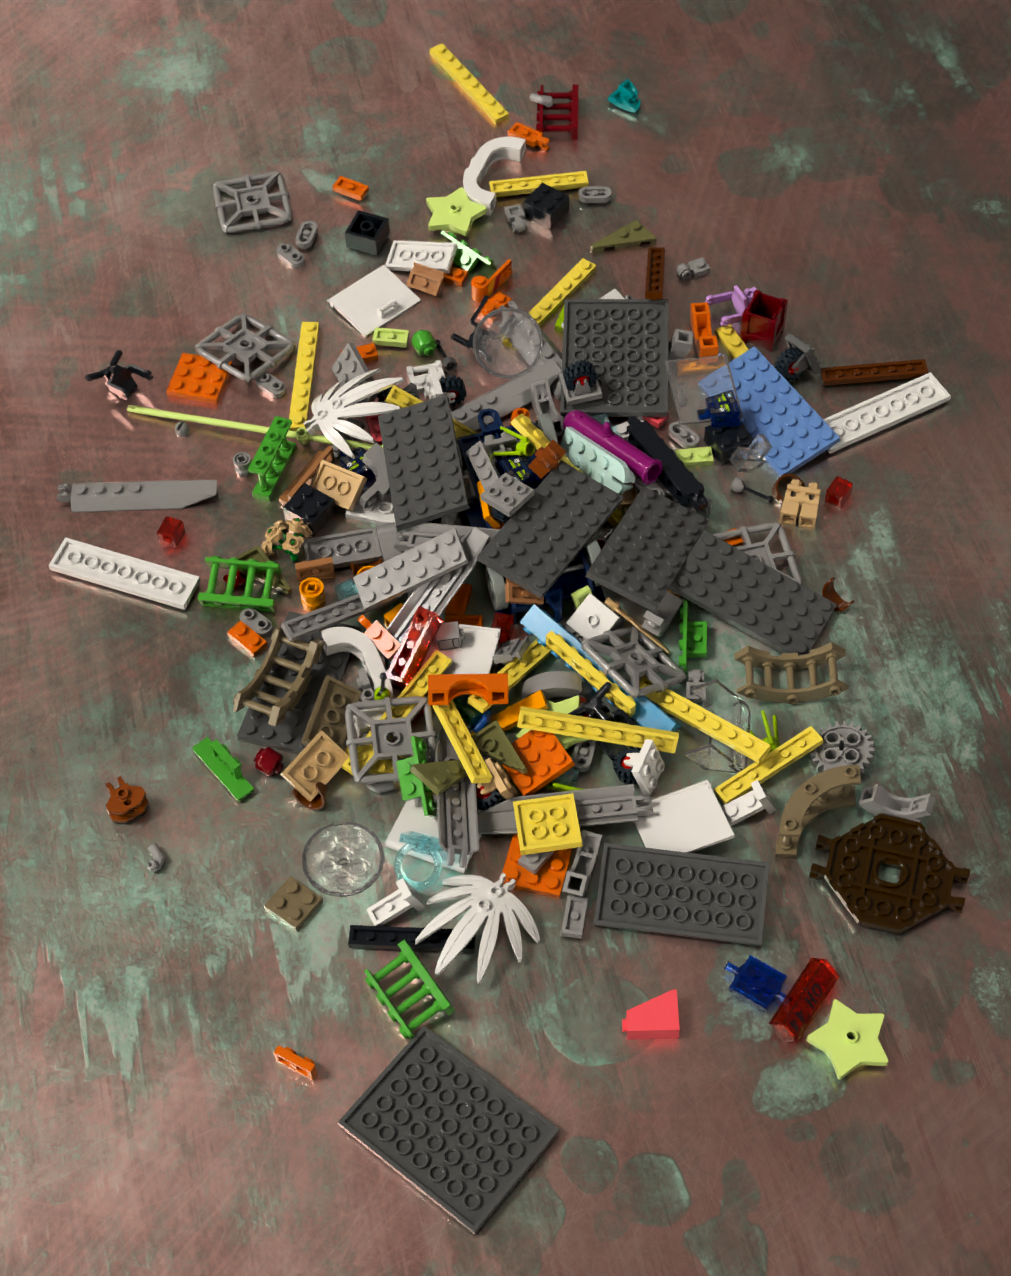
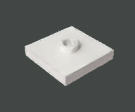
M590 593L566 623L582 637L588 639L611 630L620 617Z

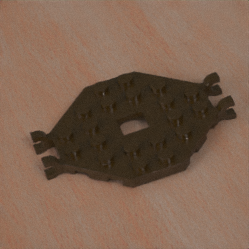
M880 813L874 816L872 820L857 825L842 836L830 839L818 835L815 850L826 851L828 849L830 850L826 867L812 863L809 878H824L857 924L900 934L947 907L962 913L965 898L951 896L954 878L960 883L967 884L970 869L955 867L951 861H948L943 854V850L926 833L925 827L921 822ZM880 864L901 868L899 882L892 883L881 880L878 877Z

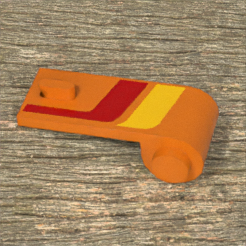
M508 259L489 279L484 276L472 278L471 294L474 301L481 302L485 295L490 297L512 275V260Z

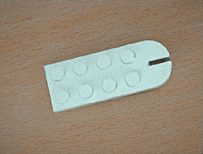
M566 427L560 446L566 451L565 455L576 468H579L587 476L620 495L633 488L631 484L625 483H634L635 475L623 460L576 429Z

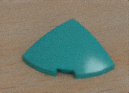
M629 79L622 82L618 89L610 94L607 99L613 105L634 113L641 104V99H637L639 92Z

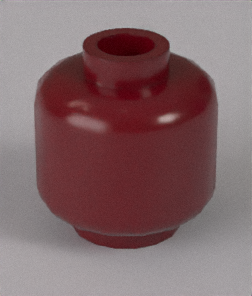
M271 747L261 748L253 760L256 762L255 768L268 777L274 773L279 774L284 767L282 763L283 755Z

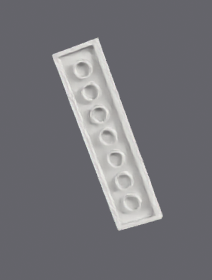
M930 372L827 417L823 420L840 437V442L827 449L829 453L835 452L950 400L951 395Z
M66 537L48 565L52 571L183 610L186 609L201 581L199 576Z

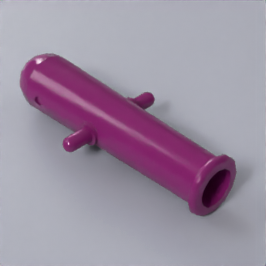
M580 410L570 411L565 416L563 421L564 429L566 427L576 429L623 460L634 475L642 479L644 484L649 485L653 483L661 474L663 467L661 460L653 459L613 432L609 422L602 424L586 412Z

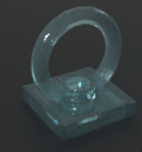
M413 831L401 833L399 842L406 844L400 848L395 857L394 869L399 880L404 878L416 890H424L433 886L440 878L443 866L439 852L444 849L439 845V838ZM411 850L431 855L434 860V871L425 881H412L403 871V859Z

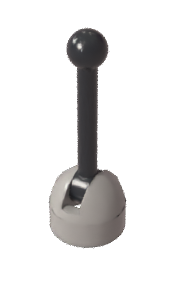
M735 477L730 489L731 491L740 493L745 490L766 499L768 503L774 501L773 496H766L746 487L744 480Z

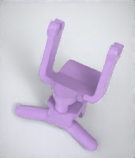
M736 285L734 286V292L729 291L717 295H708L705 302H708L709 306L728 300L733 302L737 314L721 318L720 324L722 327H726L729 324L742 321L743 311L745 308H748L756 288H746L742 292Z

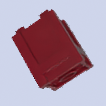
M755 289L748 308H745L743 311L740 333L742 341L772 352L779 334L785 328L788 300L773 297Z

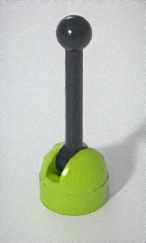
M385 672L380 674L381 686L374 692L375 700H381L384 697L390 698V692L385 687V680L388 677Z

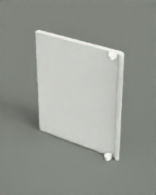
M382 265L328 299L327 302L330 303L331 308L335 307L364 337H368L374 333L375 327L382 328L419 304L421 299L385 265Z
M436 621V622H435V624L447 623V622H439V621ZM435 624L413 653L406 677L407 680L413 679L436 649L439 651L436 641ZM459 624L460 629L463 628L465 640H461L462 648L439 651L452 660L451 665L443 674H490L494 661L492 657L496 653L501 629Z
M708 780L656 798L650 804L637 805V807H653L654 812L650 816H638L639 821H634L645 848L693 853L735 837Z
M433 794V799L437 804V795ZM421 798L406 801L385 843L387 848L463 874L467 871L468 864L473 853L467 855L465 868L459 867L460 854L454 855L455 861L453 866H447V852L439 845L438 811L436 810L435 817L424 816ZM477 809V813H480V812L483 811V810Z

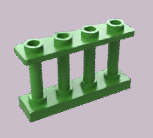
M275 416L248 468L250 473L258 474L259 480L252 492L255 498L266 501L271 500L297 448L296 443L287 441L286 438L292 425L291 419Z
M219 556L205 558L207 566L211 567L207 591L205 593L199 592L198 601L201 606L241 610L253 608L262 612H276V604L270 596L274 573L281 574L282 572L277 562L267 561L263 563L255 559L242 561L234 557L222 559ZM219 568L230 569L226 593L223 595L215 593ZM237 570L248 571L245 593L242 596H235L233 594ZM256 572L266 573L264 591L261 598H253L252 596Z
M403 940L398 944L402 951L397 958L374 975L368 969L364 970V973L367 975L365 981L370 988L377 990V999L383 1006L386 1004L390 1009L387 1011L388 1015L394 1022L398 1021L401 1025L398 1028L405 1039L408 1037L412 1039L415 1036L412 1031L438 1011L442 1012L444 1010L448 1015H451L456 1010L411 946ZM404 962H410L413 966L410 969L411 972L384 991L379 981ZM417 978L418 980L421 978L424 982L422 988L395 1007L390 998ZM432 994L436 999L433 1002L434 1004L407 1024L401 1014L426 995L430 996Z

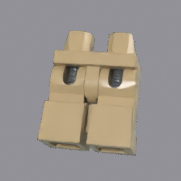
M793 479L787 486L779 523L795 526L796 520L799 519L798 527L814 530L821 491L819 484L811 482L808 487H803L800 480Z

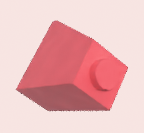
M677 989L670 990L626 1011V1019H622V1032H626L627 1040L679 1038Z

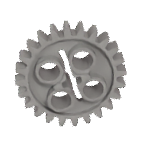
M835 721L834 727L827 724V730L821 727V734H818L823 738V744L810 753L813 766H817L818 772L839 766L860 765V773L864 774V767L870 768V762H874L875 743L872 741V735H868L867 729L862 731L861 725L855 728L854 722H851L848 726L846 721H843L842 725Z

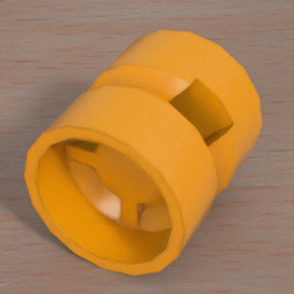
M314 577L304 579L299 586L303 608L308 612H312L325 607L326 597L322 581Z

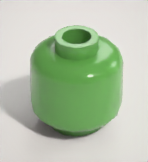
M419 330L413 335L411 343L418 355L430 356L434 353L437 342L430 331Z

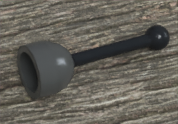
M436 339L437 347L444 357L442 364L445 371H454L458 365L453 357H447L440 345V340Z

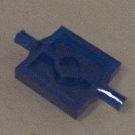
M751 955L740 967L729 961L724 967L725 970L735 975L728 989L735 996L765 1013L776 999L787 1006L789 1005L792 997L781 992V988L787 980L785 974Z

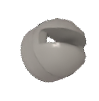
M180 421L175 425L177 436L185 437L190 433L187 423Z

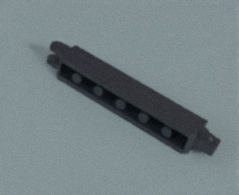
M630 416L628 418L629 425L627 426L628 442L653 459L661 460L663 467L658 479L681 506H693L698 511L707 508L708 501L703 495L704 486L702 483L698 482L693 473L678 459L673 450L658 436L653 427L646 421L641 422L638 417Z

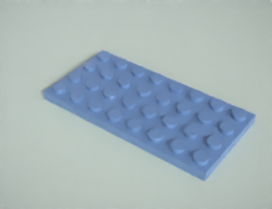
M755 346L697 383L698 388L707 398H714V396L722 393L725 395L728 391L733 392L738 410L736 411L737 416L754 439L753 449L779 478L784 474H791L840 442V437ZM726 396L725 398L728 401L719 402L720 405L729 403L728 405H731L729 399Z

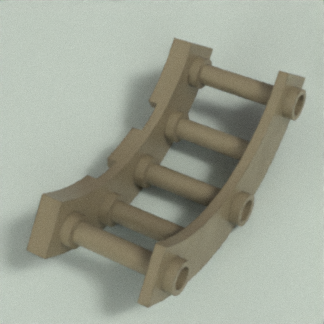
M281 627L272 633V643L260 669L256 670L252 681L244 689L237 692L233 699L234 712H238L244 707L268 715V724L272 726H277L287 717L285 714L288 711L292 712L299 703L312 679V675L309 674L313 664H318L325 643L321 639L313 640L309 644L300 640L290 642ZM282 643L306 651L307 655L304 663L298 664L278 657ZM274 663L297 671L298 676L295 681L290 683L269 675ZM267 682L289 691L284 697L278 698L259 690L263 683ZM255 697L263 701L272 703L274 705L272 707H268L266 705L252 701V699Z
M831 642L820 648L810 650V654L799 656L798 653H781L780 656H772L770 652L748 645L734 653L735 660L745 665L746 684L738 688L737 693L748 699L788 703L791 705L839 695L841 692L849 689L848 684L838 680L836 661L846 656L845 649ZM829 663L830 681L818 685L816 668ZM753 667L764 670L765 686L754 683ZM808 668L810 687L796 689L794 670ZM772 670L786 671L788 689L773 688Z
M860 765L839 766L825 770L809 778L795 790L782 813L775 858L796 859L797 844L801 833L806 826L819 817V814L827 810L855 807V785L861 784Z

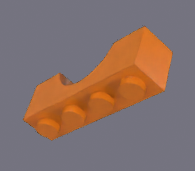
M708 302L691 303L690 323L700 364L718 363L719 346L716 335H712Z
M508 673L428 675V705H449L455 697L464 694L480 696L488 704H508Z

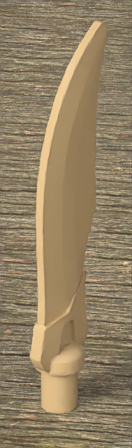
M609 597L605 600L604 603L613 612L619 613L667 654H670L663 643L651 632L642 628V625L628 615L618 602L613 601Z

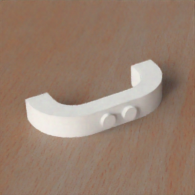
M499 137L490 140L480 147L475 157H472L470 166L465 169L463 189L470 201L487 207V213L484 215L491 216L496 207V193L483 190L479 185L494 162L502 159L520 162L526 152V139Z
M332 627L320 631V639L325 641L323 648L326 656L338 652H349L356 655L365 668L373 691L381 686L380 674L385 672L388 675L385 680V687L390 692V699L393 698L391 674L386 672L384 657L379 655L375 644L369 637L349 627ZM385 707L360 710L372 720H379L386 712ZM353 715L357 735L359 738L363 737L366 732L370 731V727Z

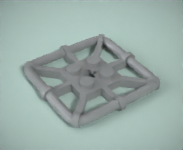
M278 171L252 176L244 175V177L217 181L213 184L216 203L215 210L218 212L220 226L223 232L227 234L250 229L260 230L261 227L289 223L292 220V211L289 203L290 196L286 190L284 178ZM267 180L263 185L251 187L250 182ZM277 181L280 192L267 194V190ZM245 183L247 186V188L234 189L229 187ZM220 191L234 196L235 200L222 202ZM276 200L283 201L285 211L270 205V202ZM237 208V212L226 222L225 209ZM269 212L279 218L259 221L258 214ZM254 216L255 222L235 225L241 217Z
M241 313V315L234 317L223 326H218L213 333L196 344L195 352L214 363L218 369L227 371L238 379L245 381V383H250L251 380L256 379L269 368H274L277 362L295 350L296 344L288 337L274 330L271 325H265L254 317ZM239 322L242 323V329L237 333L232 334L228 331ZM246 322L259 328L260 331L255 334L246 329ZM266 335H271L279 341H267L263 338ZM218 337L227 339L223 343H211ZM268 349H283L274 357L264 353ZM207 351H224L228 354L219 359ZM235 358L243 362L245 374L228 363ZM255 358L266 362L252 373H249V363Z
M766 523L750 527L741 526L739 529L713 534L721 540L741 536L745 545L735 548L803 585L795 561V552L791 550L786 532L781 523ZM771 530L763 542L751 544L748 534ZM778 533L784 552L771 554L769 544ZM788 561L793 577L777 570L774 562Z
M633 625L614 631H605L603 634L585 639L581 643L582 650L603 669L606 675H610L629 693L630 697L636 698L656 691L662 692L666 688L686 680V673L664 653L665 651L661 647L658 648L644 633ZM629 634V643L625 644L621 639L618 638ZM638 639L649 649V651H646L638 643ZM604 641H605V642H610V643L613 644L615 647H610V646L601 644V642H604ZM597 652L610 656L614 662L607 663ZM656 659H660L664 664L659 663ZM623 668L631 677V685L616 670ZM655 672L674 678L663 681ZM645 675L653 685L639 689V677Z
M426 696L391 699L384 697L381 700L355 702L345 707L348 738L346 746L349 748L351 771L355 782L365 784L388 781L400 782L396 761H398V758L414 757L411 743L412 736L428 740L431 762H435L436 739L438 735L434 728L432 707L428 705V698ZM417 704L407 717L392 719L391 706ZM385 707L387 719L372 720L360 709ZM424 708L427 731L412 733L410 722ZM353 715L370 727L371 737H355ZM390 735L398 739L394 743L387 741ZM373 745L374 755L359 770L357 746ZM392 759L394 773L365 776L378 760Z

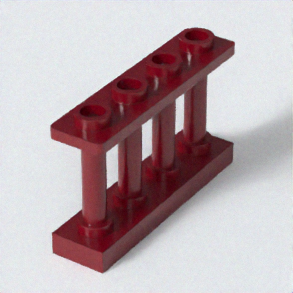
M572 84V91H569V93L544 92V85H541L540 91H537L538 95L551 96L553 99H569L572 102L553 103L552 107H546L537 103V111H540L537 112V122H540L536 123L537 131L541 133L568 132L571 133V140H578L579 84ZM543 110H569L572 113L543 114ZM543 121H569L572 124L543 125Z

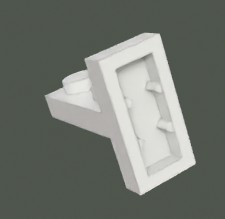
M758 780L751 783L753 788L751 792L721 807L730 827L764 809L769 814L777 811L769 794Z
M404 878L396 882L399 888L397 891L366 909L374 926H383L412 907L418 912L426 908L417 890Z

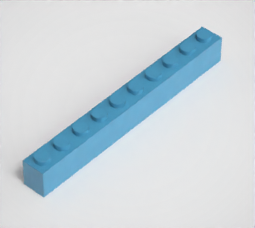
M533 604L520 621L525 626L523 628L525 632L531 636L533 634L537 636V642L546 648V635L552 630L556 635H561L565 643L570 647H575L579 655L584 659L587 658L596 670L603 672V669L582 650V642L541 607ZM553 650L551 651V654L556 658H561ZM565 663L570 670L574 671L569 664ZM606 675L612 684L616 683L626 696H630L610 675ZM581 676L582 680L588 683V681ZM646 695L633 698L636 703V711L631 718L637 721L636 726L677 732L681 727L677 721ZM607 699V701H608L610 704H612L614 707H616L610 700Z

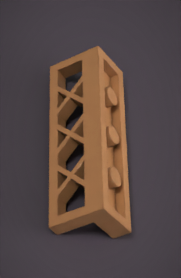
M328 445L324 451L319 449L279 497V503L285 505L305 483L310 485L322 460L332 464L335 462L333 447Z

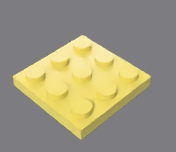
M573 793L513 802L521 855L582 847Z

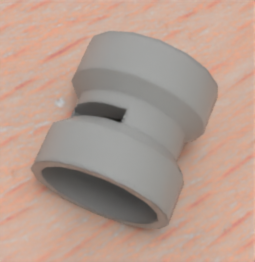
M246 452L235 454L233 463L236 474L240 477L251 475L248 471L251 464L250 455Z

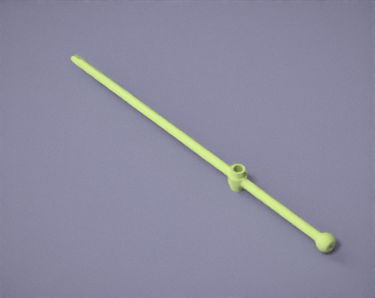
M134 405L127 406L128 412L264 434L269 429V427ZM303 427L298 428L297 431L289 430L286 437L297 439L303 445L309 444L310 441L332 444L326 436L316 434L311 436ZM344 439L349 447L369 450L374 445L372 443Z

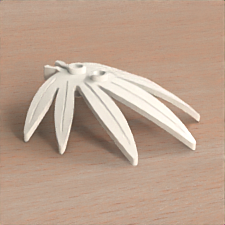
M380 369L363 373L347 383L342 380L331 387L325 395L322 393L314 399L311 406L314 416L303 424L311 436L315 435L318 430H321L334 446L352 459H355L351 448L335 429L363 441L375 443V440L359 426L339 419L380 415L401 409L397 405L382 402L355 403L393 385L405 382L402 377L385 378L354 388L372 375L381 372Z
M502 873L499 880L495 883L476 875H458L442 881V885L460 887L451 888L434 895L427 900L426 905L469 895L472 896L462 899L442 911L423 929L415 940V944H419L468 910L457 923L444 945L435 969V977H438L474 937L481 925L486 923L480 942L477 964V983L480 984L494 951L500 914H503L507 934L519 963L522 961V940L516 917L530 936L539 944L540 936L531 914L516 896L508 892L515 887L516 880L512 878L510 882L505 883L503 886L506 874Z

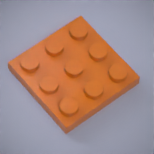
M182 353L166 394L171 397L217 404L230 373L218 369L214 363L200 355ZM230 361L228 364L233 367L232 361Z
M530 730L511 743L528 770L526 774H522L502 764L523 796L533 795L575 765L554 733Z
M513 834L502 873L506 874L503 886L513 878L516 880L513 889L560 899L573 848L556 850L534 875L518 864V860L522 855L520 853L518 834Z

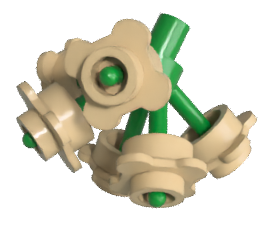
M292 518V521L287 520L286 522L279 520L266 531V541L262 542V551L269 558L270 554H275L276 549L285 550L286 553H289L291 561L299 559L297 554L300 551V545L303 544L305 539L311 538L312 531L300 518Z

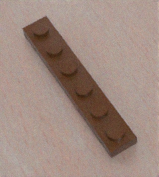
M648 247L645 299L653 301L663 299L665 247Z
M925 359L826 367L821 368L820 375L823 386L918 378L928 374Z

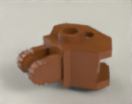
M553 439L545 448L541 446L534 454L536 458L527 467L542 479L550 470L552 471L559 467L560 463L558 461L565 455L566 451Z
M119 776L117 783L120 787L115 790L110 782L105 784L111 795L106 808L113 822L126 823L143 814L149 801L142 787L129 786ZM132 809L134 810V812H133L132 814H128V813H127V812L131 811Z

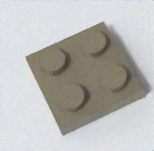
M290 876L268 900L264 908L297 932L323 902V899Z

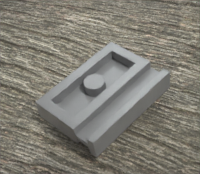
M526 636L524 640L517 638L503 641L492 657L494 663L508 664L514 657L521 659L530 644L529 637Z

